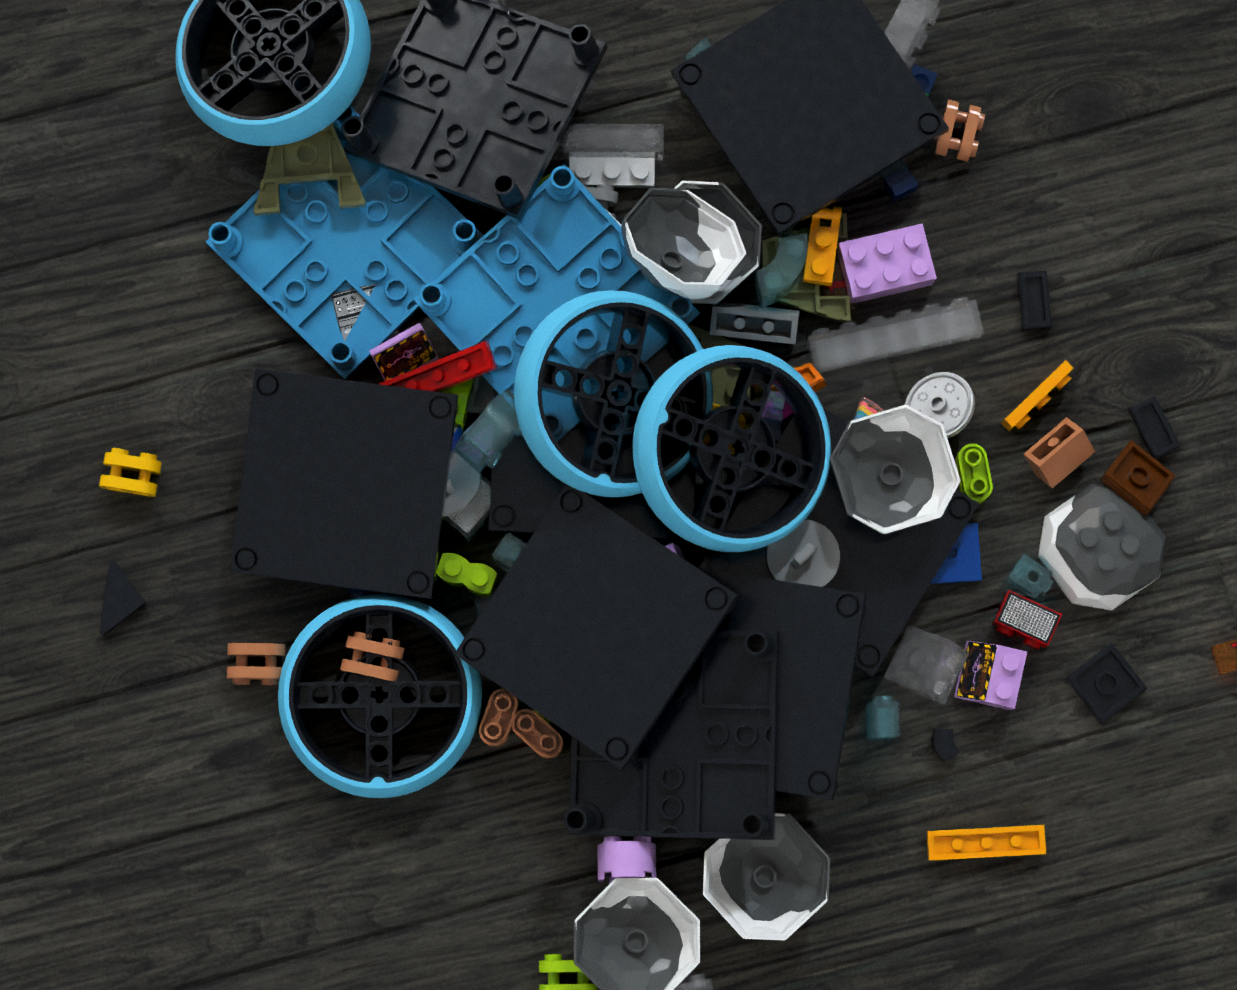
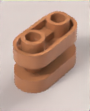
M948 99L943 120L949 127V131L938 138L934 154L946 156L949 148L958 151L956 159L968 162L969 157L975 158L979 141L974 140L976 130H982L985 114L981 113V107L974 105L969 106L967 113L958 111L959 102ZM955 122L964 124L961 140L951 137Z
M355 632L354 637H347L345 648L353 649L352 659H342L340 670L388 681H397L400 671L389 669L386 659L381 658L380 666L366 664L362 661L357 662V660L362 658L365 652L402 659L405 648L399 647L400 641L383 638L382 643L367 640L365 633Z
M228 643L227 655L236 656V666L227 667V679H232L233 685H250V680H261V685H279L282 667H276L277 657L286 656V644ZM248 656L265 657V667L247 666Z
M504 688L498 689L491 694L479 726L480 738L491 747L501 746L507 741L512 729L514 715L519 709L517 697Z
M522 709L515 713L512 718V729L532 750L545 759H553L561 753L563 749L561 735L542 717L531 709Z

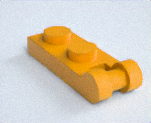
M833 206V209L823 208L812 215L803 282L827 286L832 285L842 207ZM820 219L831 220L830 227L819 226Z

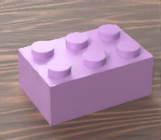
M923 223L840 242L836 249L842 276H844L847 288V296H850V304L931 286L937 279Z

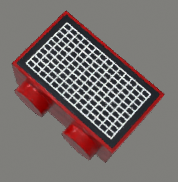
M1008 590L1004 594L992 625L997 626L996 631L1010 638L1013 637V634L1024 639L1023 644L1039 650L1040 647L1045 648L1049 645L1062 614Z

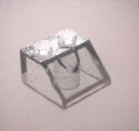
M909 625L884 677L927 699L945 705L970 653L949 639Z

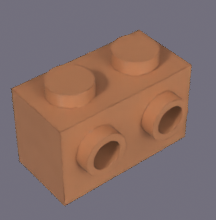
M1066 417L1023 455L1035 475L1048 486L1054 488L1096 451L1084 430Z

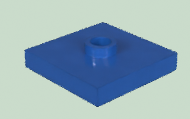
M978 523L966 524L930 584L982 581Z

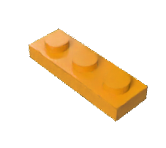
M1065 360L1001 424L1008 431L1014 426L1018 429L1023 427L1031 419L1028 413L1035 406L1040 410L1051 399L1048 393L1052 389L1057 387L1061 390L1072 379L1068 374L1074 368Z

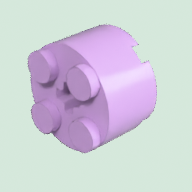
M620 836L604 837V841L601 844L597 845L598 882L603 883L604 877L609 878V884L615 878H657L656 844L651 843V837L635 836L633 841H622Z

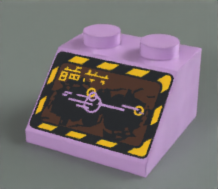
M420 323L369 350L385 381L439 360Z
M966 641L954 697L1006 710L1015 709L1027 651L996 644Z

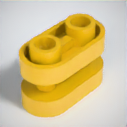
M112 448L111 452H105L103 465L111 467L110 475L100 476V488L156 497L158 485L151 483L150 477L151 474H160L162 462L157 461V455L140 453V457L128 455V450ZM122 470L139 472L138 480L121 477Z

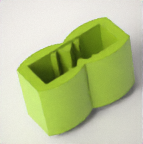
M443 553L436 570L437 576L443 582L457 587L465 586L470 592L484 597L492 596L498 580V574L491 567L481 563H469L464 557L454 553Z

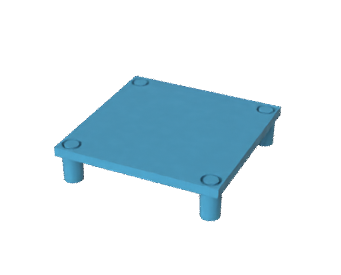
M349 105L343 114L333 122L343 148L347 142L341 129L343 121L350 116L360 117L352 105ZM345 152L366 201V207L341 209L339 206L338 180L280 184L281 214L255 216L254 205L258 199L260 191L258 190L225 223L216 222L210 227L209 239L206 243L344 380H347L371 357L369 350L386 342L397 329L420 309L413 301V298L420 293L421 288L436 279L484 235L475 227L473 222L467 220L433 186ZM376 284L370 296L360 288V286ZM354 288L366 300V303L344 341L342 332L339 330L331 295Z
M564 164L556 167L552 171L551 176L536 188L520 220L506 215L431 283L425 284L421 288L420 293L413 298V301L459 351L484 341L489 342L497 369L482 376L515 413L514 383L523 349L538 325L550 313L566 302L597 291H626L649 297L665 305L676 313L687 326L700 315V312L693 306L690 299L662 291L654 287L642 276L627 256L621 226L574 176L572 170ZM614 313L593 315L574 324L556 342L547 360L579 369L591 356L606 351ZM647 325L640 359L645 364L667 345L663 337L649 325ZM625 329L623 333V339L627 344H629L631 341V334L628 330ZM619 358L617 360V369L622 373L624 371L625 364L624 361L621 358ZM558 372L555 380L560 387L564 384V376ZM586 379L583 383V389L587 394L591 391V383ZM542 390L545 418L553 437L558 443L581 421L574 411L571 398Z

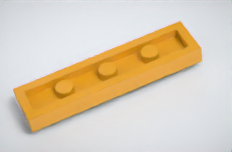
M1044 825L926 831L928 861L1046 854Z

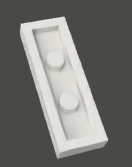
M569 157V168L580 182L585 183L587 187L597 188V185L605 184L614 188H654L655 158Z

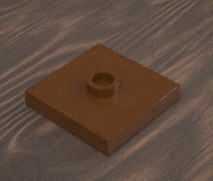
M1130 440L1101 477L1100 481L1146 516L1176 475Z

